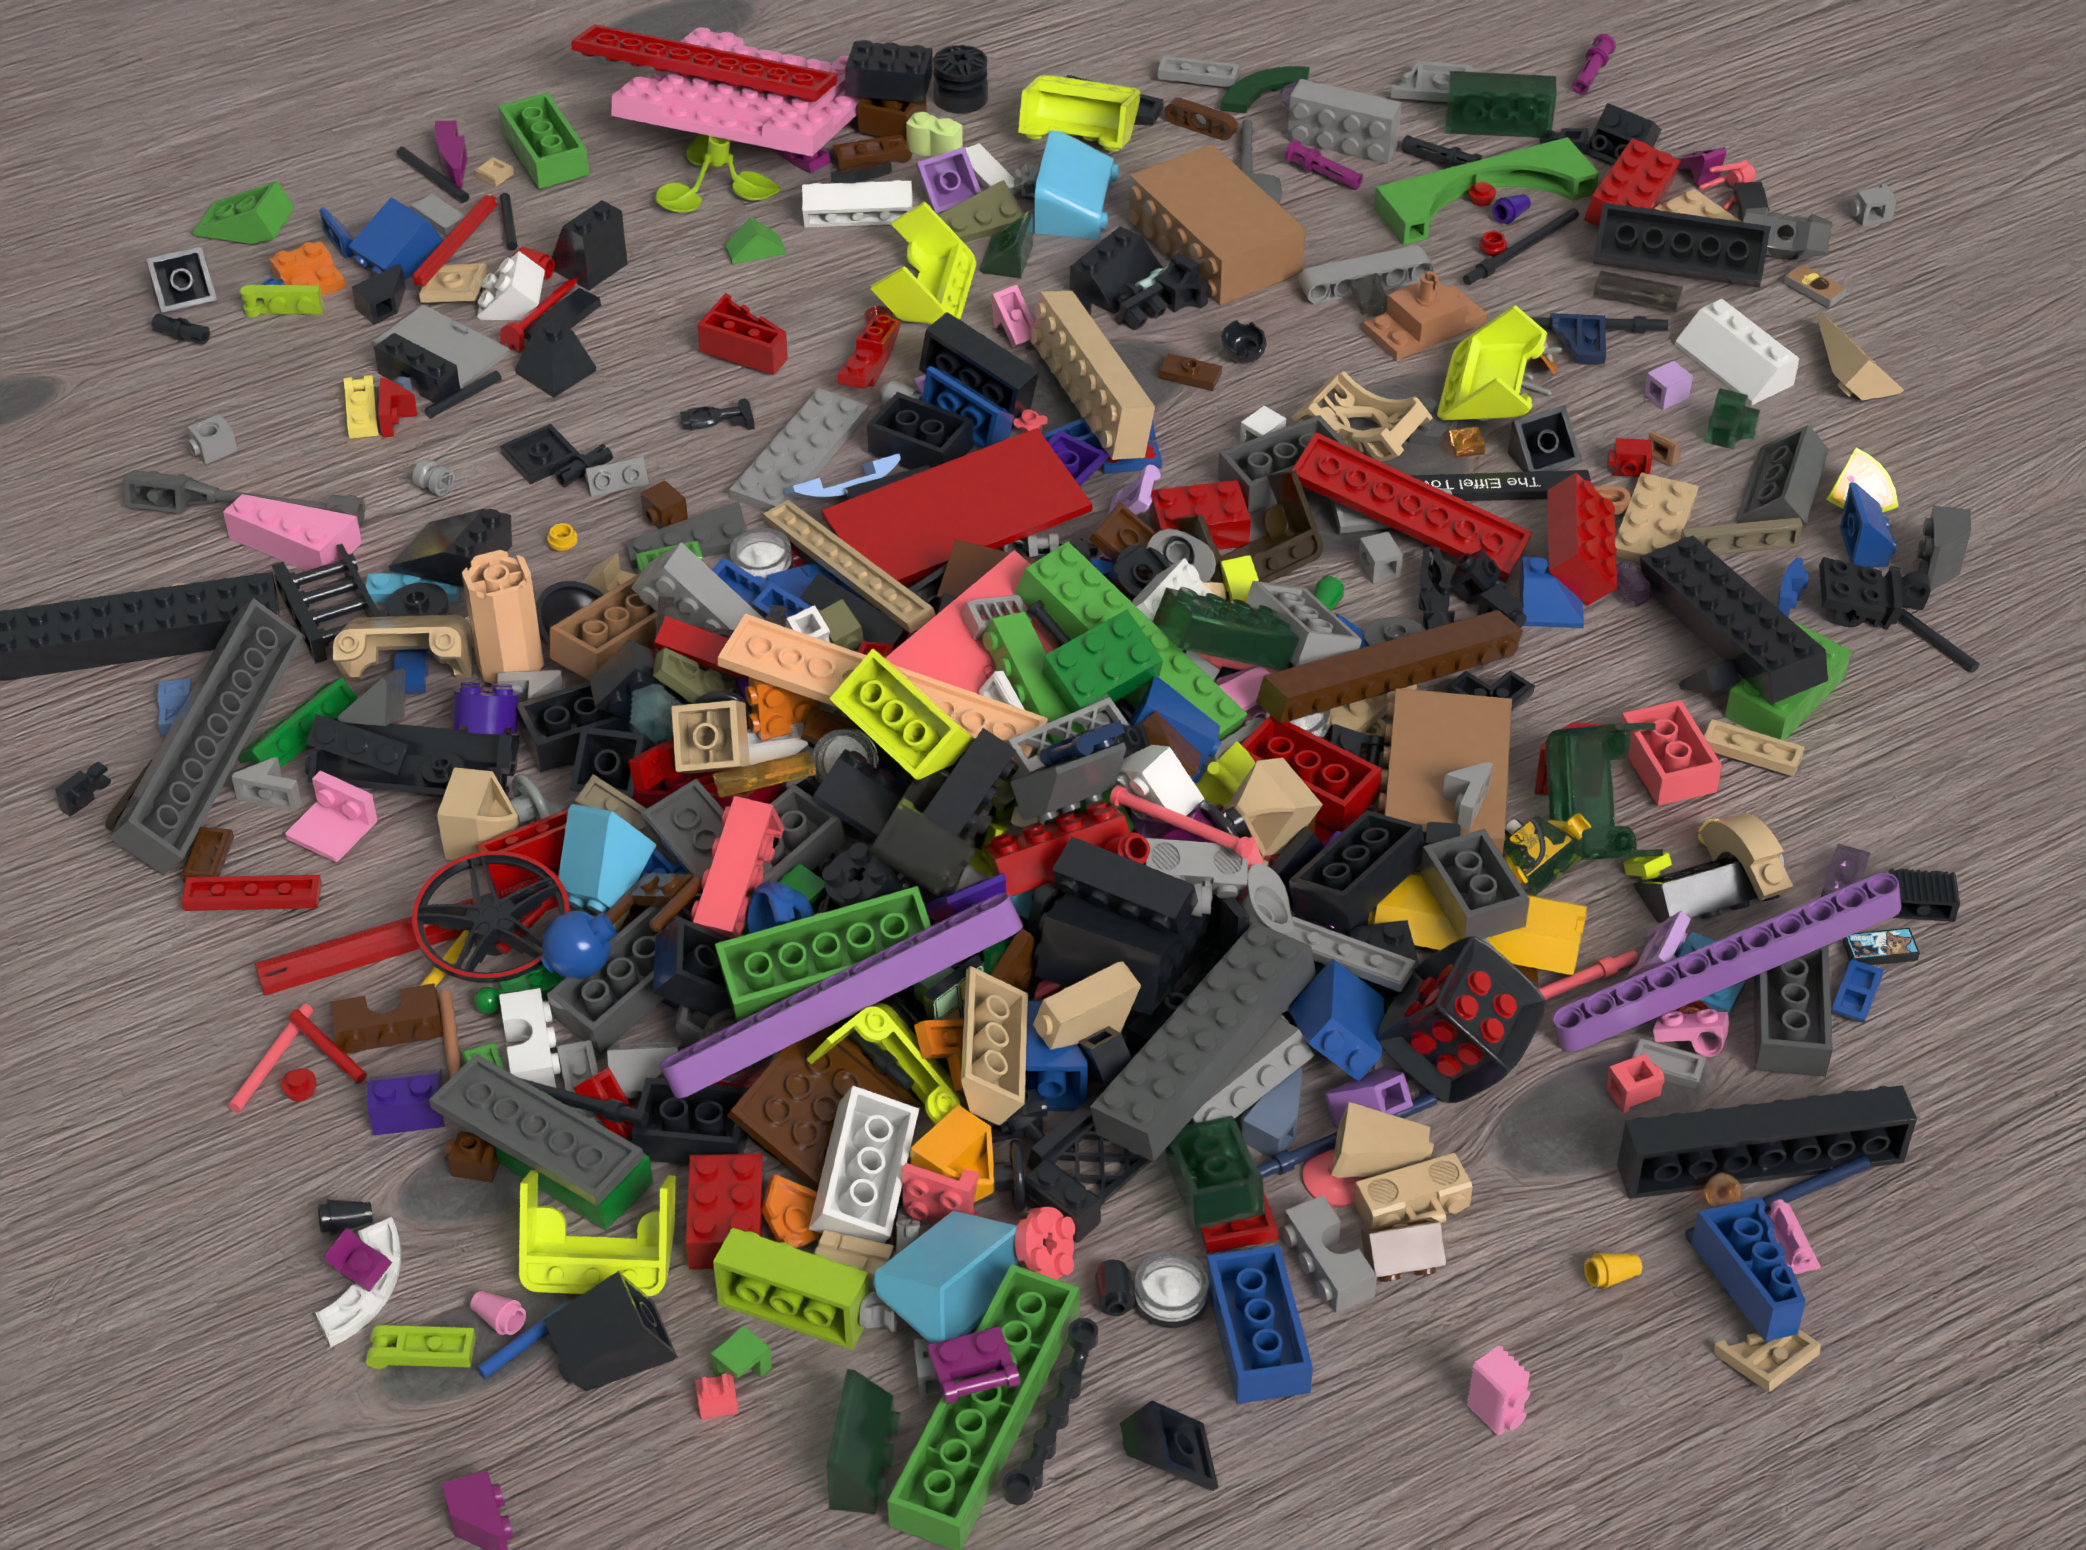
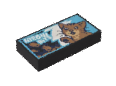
M1910 928L1854 933L1843 938V945L1849 960L1853 959L1868 965L1918 961L1920 954Z

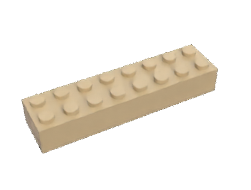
M1073 291L1040 292L1039 303L1035 305V326L1030 332L1031 343L1036 347L1041 358L1045 360L1051 372L1060 382L1061 387L1064 388L1071 402L1075 404L1082 418L1085 419L1091 431L1096 435L1111 459L1145 458L1155 410L1154 404Z

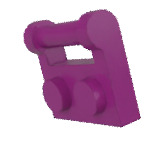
M1000 1326L927 1345L928 1356L945 1404L957 1402L958 1397L1007 1385L1010 1388L1020 1385L1016 1364L1013 1363ZM1001 1368L1000 1371L992 1372L989 1374L973 1377L958 1382H953V1380Z

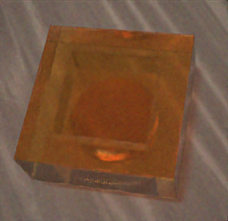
M1479 427L1450 430L1449 440L1456 458L1485 454L1486 445Z

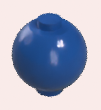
M584 911L563 913L550 922L543 934L542 951L544 954L541 955V960L550 973L556 972L564 978L585 979L591 977L606 964L611 952L610 940L617 936L616 929L603 912L595 917Z

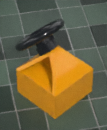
M960 1105L951 1110L910 1148L911 1165L956 1180H960L965 1169L979 1173L974 1202L981 1200L994 1191H1012L1014 1209L1017 1212L1024 1210L1025 1181L1021 1143L1016 1139L1011 1141L1010 1162L993 1163L991 1126Z

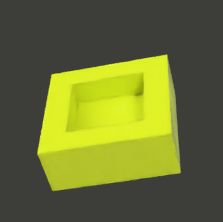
M1646 851L1623 862L1626 875L1641 876L1642 880H1648L1658 877L1661 874L1660 871L1671 866L1672 863L1667 852Z

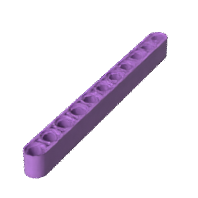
M1889 873L1875 874L1561 1007L1553 1016L1558 1044L1563 1050L1569 1052L1584 1049L1890 919L1901 910L1899 881L1894 875Z
M997 894L670 1055L660 1063L659 1067L676 1098L689 1096L1014 935L1021 930L1023 924L1009 894Z

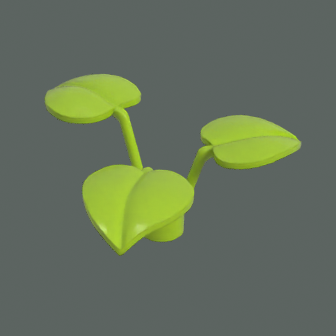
M700 134L689 145L686 153L687 159L691 163L702 166L695 186L690 189L681 183H667L658 189L655 201L665 209L679 213L691 212L699 208L702 204V198L695 193L699 190L708 165L720 167L728 163L731 177L735 181L732 185V190L738 196L747 200L766 199L779 193L781 187L756 172L743 171L738 176L733 165V155L729 150L730 140Z

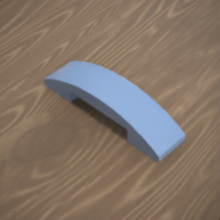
M899 454L862 464L865 476L824 489L820 478L783 488L785 495L801 499H827L846 495V487L884 477L897 465L901 458Z

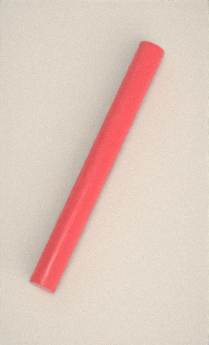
M302 1004L299 1008L308 1019L314 1012L313 1008L308 1004ZM291 1021L229 1102L228 1106L232 1111L239 1113L299 1033L300 1030Z

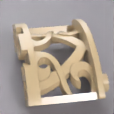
M1345 371L1329 378L1306 404L1291 416L1292 420L1297 424L1321 415L1351 449L1380 462L1399 457L1404 451L1401 445L1418 426L1429 423L1432 420L1431 414L1416 396L1401 400L1380 397L1361 387ZM1329 391L1335 396V405L1327 397ZM1322 401L1325 407L1320 408L1317 404ZM1365 417L1377 422L1380 428L1364 431L1350 428L1347 418Z

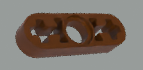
M1174 98L1165 107V116L1172 124L1222 141L1229 140L1238 130L1237 121L1230 114L1183 98ZM1196 114L1203 116L1206 124L1200 123Z

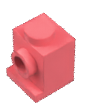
M1643 1054L1609 1066L1605 1089L1624 1114L1629 1112L1632 1106L1661 1096L1664 1075L1660 1067L1654 1065L1647 1054Z

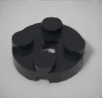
M1140 545L1128 546L1113 562L1109 578L1115 587L1131 602L1157 574L1170 567L1167 559L1154 548H1138ZM1136 570L1138 572L1144 571L1147 574L1145 580L1138 577Z

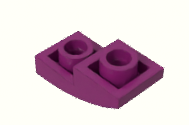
M775 149L791 164L808 173H813L830 163L829 153L821 150L813 156H807Z

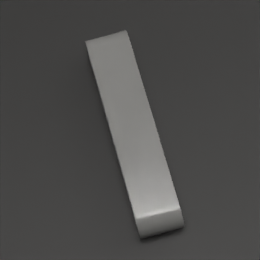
M1410 246L1306 268L1300 273L1298 284L1311 303L1319 304L1414 284L1420 281L1421 274L1434 272L1435 269L1422 247Z

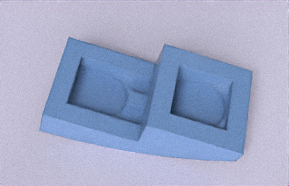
M191 678L159 682L157 698L160 708L158 720L160 736L167 735L192 691Z

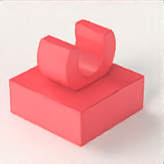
M725 1373L721 1374V1376L702 1377L695 1380L701 1420L738 1414L732 1374L727 1375Z

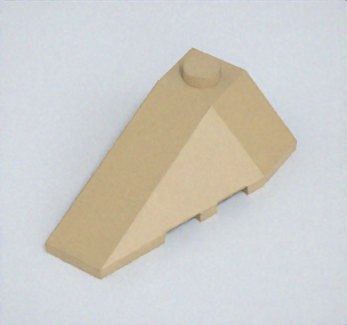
M1820 312L1817 315L1832 373L1841 381L1837 386L1849 397L1854 393L1861 400L1898 395L1904 391L1890 375L1882 370L1873 359L1823 313Z

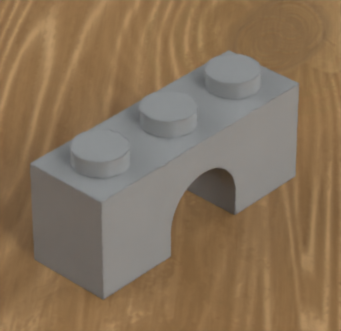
M1324 1195L1285 1210L1284 1226L1281 1228V1233L1288 1247L1293 1246L1298 1254L1303 1271L1306 1274H1311L1315 1280L1321 1299L1324 1302L1328 1301L1335 1313L1374 1298L1377 1275L1360 1249L1345 1254L1334 1253L1327 1249L1339 1244L1341 1221Z

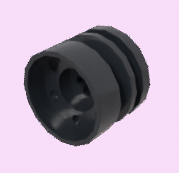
M953 45L943 48L935 54L933 58L934 102L940 109L950 113L965 114L977 111L985 106L988 101L987 56L983 51L972 46Z

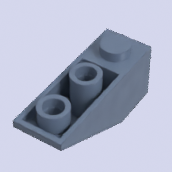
M1303 1065L1261 1097L1253 1108L1249 1107L1245 1110L1240 1120L1242 1143L1270 1158L1274 1154L1287 1150L1293 1143L1297 1134Z

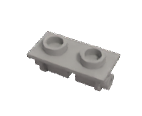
M644 456L585 468V480L587 485L589 484L591 497L649 484Z

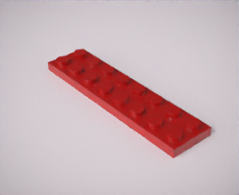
M1315 432L1292 471L1296 470L1302 486L1428 545L1438 547L1441 551L1456 558H1460L1466 553L1473 554L1483 549L1501 569L1499 578L1506 581L1510 577L1533 533Z

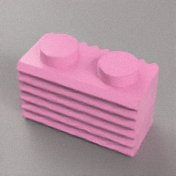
M1497 1346L1473 1364L1472 1381L1468 1391L1470 1394L1468 1395L1469 1398L1466 1405L1497 1435H1501L1508 1429L1514 1430L1518 1428L1526 1418V1413L1523 1410L1525 1402L1530 1396V1391L1527 1389L1530 1371H1524V1366H1519V1361H1514V1356H1508V1351H1503V1346Z

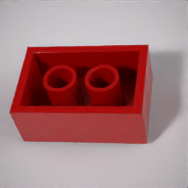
M1238 480L1151 491L1152 503L1149 508V518L1152 528L1156 533L1165 529L1179 530L1175 521L1178 517L1203 514L1212 540L1218 550L1239 548L1250 543L1251 518Z
M762 1154L690 1155L686 1250L689 1270L714 1269L713 1261L732 1227L745 1232L752 1231L763 1237L764 1215L761 1208L764 1201L765 1178Z

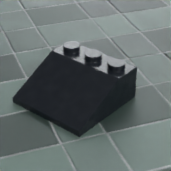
M480 509L429 522L389 565V571L464 588L462 572L465 568L469 570L472 567L471 561L475 556L497 550L507 552L511 548V515L501 513L495 509Z

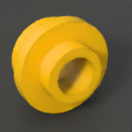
M560 523L551 527L547 541L551 548L565 551L577 544L578 537L571 525Z

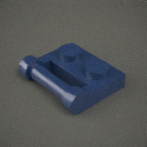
M1121 721L1081 732L1044 747L1040 751L1042 764L1047 767L1059 764L1062 759L1075 755L1084 757L1090 755L1094 750L1097 751L1115 744L1113 737L1125 733Z

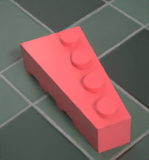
M734 796L731 807L727 806L723 813L722 825L724 828L721 837H717L714 841L712 848V857L714 859L711 868L706 869L702 878V889L704 890L700 901L697 900L694 903L691 913L693 923L731 939L741 937L747 923V907L751 893L764 881L762 865L764 861L771 863L775 854V848H773L774 837L781 838L785 829L773 805Z

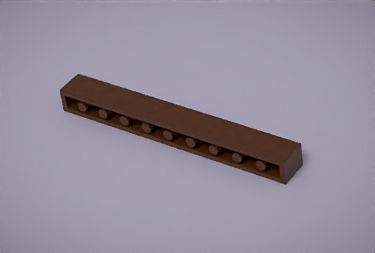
M1500 610L1492 611L1263 676L1256 702L1279 724L1395 691L1396 688L1402 689L1514 656L1518 650L1523 630Z

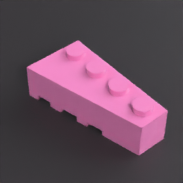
M244 494L239 496L223 511L229 539L306 571L339 561L336 546L342 543L348 554H351L362 544L358 519L354 515Z

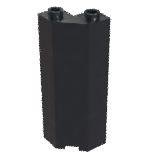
M330 718L341 722L338 718ZM345 723L410 745L400 776L321 749L311 750L310 756L307 757L305 762V773L309 775V783H313L312 778L319 771H322L355 787L444 795L447 786L433 787L428 785L422 778L421 767L433 755L453 753L463 760L465 769L493 771L505 794L508 796L509 786H507V777L514 776L517 769L520 735L467 733V730L456 731L446 728L393 723L387 726Z

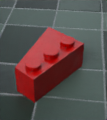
M724 293L697 324L700 352L775 375L788 359L786 332L762 316L757 318L750 313V309L744 304L741 306L737 305L727 293Z

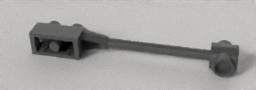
M133 470L123 479L125 507L182 514L190 505L218 502L233 503L239 496L244 494L357 516L359 528L363 524L365 517V502L363 498H358L355 495H331L328 503L220 490L217 487L193 480L192 477L184 474L169 475L161 474L157 471Z

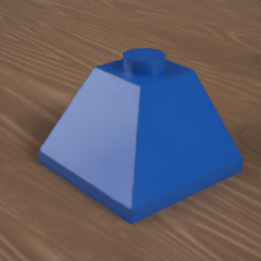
M1523 557L1519 581L1520 601L1524 603L1523 613L1527 616L1523 626L1583 628L1582 600L1549 572V558Z

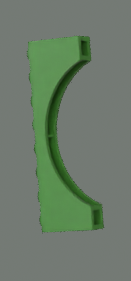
M1567 137L1377 186L1374 209L1404 246L1427 240L1429 226L1435 215L1451 201L1468 194L1469 188L1478 182L1489 183L1494 188L1523 187L1538 189L1574 201L1592 196L1595 193L1599 172Z

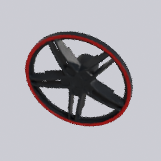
M485 851L466 855L440 868L421 888L412 912L415 940L426 959L436 968L452 977L477 983H494L515 979L543 965L541 955L544 954L543 951L541 952L532 944L513 933L516 930L530 942L542 948V939L517 920L541 907L542 902L554 895L558 901L560 915L569 912L568 896L563 884L554 872L531 857L507 851ZM488 864H506L520 867L534 873L542 880L500 899ZM480 865L483 867L490 894L483 896L480 895L475 867ZM469 869L474 905H427L431 896L441 884L455 874ZM423 924L439 925L443 929L470 931L455 966L442 959L431 948L425 936ZM477 939L478 945L471 955L465 968L461 969V966L465 958H467L475 940ZM500 941L521 954L526 953L533 957L530 961L509 970L474 972L478 963H482L486 955L497 956L503 954L496 947Z

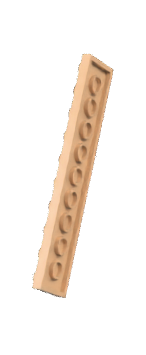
M745 613L719 654L718 666L837 707L829 698L867 655ZM894 665L974 738L977 737L982 728H985L1007 743L1008 740L1048 723L1049 718ZM1026 744L1019 746L1028 759L1032 757L1036 750L1035 747ZM1012 757L1010 761L1015 764L1013 769L1018 770L1019 765Z

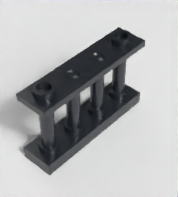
M342 543L336 545L339 561L295 574V572L289 573L284 562L272 565L276 587L298 631L304 635L303 640L315 664L327 660L325 647L329 646V642L334 641L338 633L347 625L344 624L325 631L324 628L318 629L319 623L362 609L367 617H386L383 609H377L357 572L358 565L353 553L348 554ZM341 572L347 578V580L310 592L298 591L301 585ZM350 591H354L357 597L356 599L316 612L314 609L308 610L310 608L309 604Z

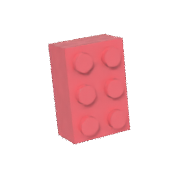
M1682 700L1622 713L1618 741L1657 806L1717 792L1722 764Z

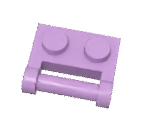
M1147 465L1141 471L1140 477L1125 490L1118 491L1112 498L1108 515L1119 502L1136 516L1140 512L1145 513L1152 503L1150 495L1153 484L1161 477L1159 469L1154 465Z
M1682 911L1677 912L1648 932L1645 938L1646 946L1636 966L1629 971L1626 980L1676 959L1674 953L1686 939L1687 933L1685 930L1691 920Z

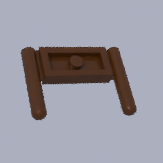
M645 873L605 915L614 925L635 903L638 906H661L664 908L649 922L650 929L654 932H659L702 889V877L700 875L693 877L691 874Z

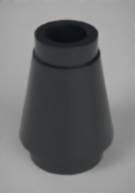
M327 1199V1203L318 1204L321 1233L330 1232V1235L341 1233L345 1228L353 1229L373 1223L371 1202Z

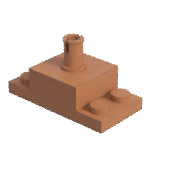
M1425 272V274H1421L1419 282L1388 294L1386 313L1363 322V332L1392 358L1398 361L1486 323L1487 313L1454 284L1445 287L1439 282V276L1436 273Z

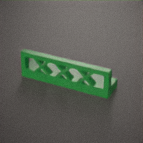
M343 677L323 684L244 748L237 759L240 763L253 760L255 764L277 757L280 768L283 767L308 746L306 741L316 714L327 718H337L358 698Z

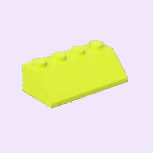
M874 649L868 653L829 698L917 780L953 765L975 740L974 737L899 669Z

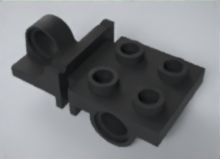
M1823 557L1819 564L1822 607L1834 610L1835 621L1843 627H1856L1862 624L1866 618L1872 619L1873 627H1878L1880 623H1883V629L1888 630L1891 624L1896 625L1903 612V606L1918 610L1924 609L1931 593L1930 580L1925 573L1919 571L1910 572L1902 577L1900 573L1901 568L1890 566L1885 577H1882L1881 570L1847 563L1842 560Z

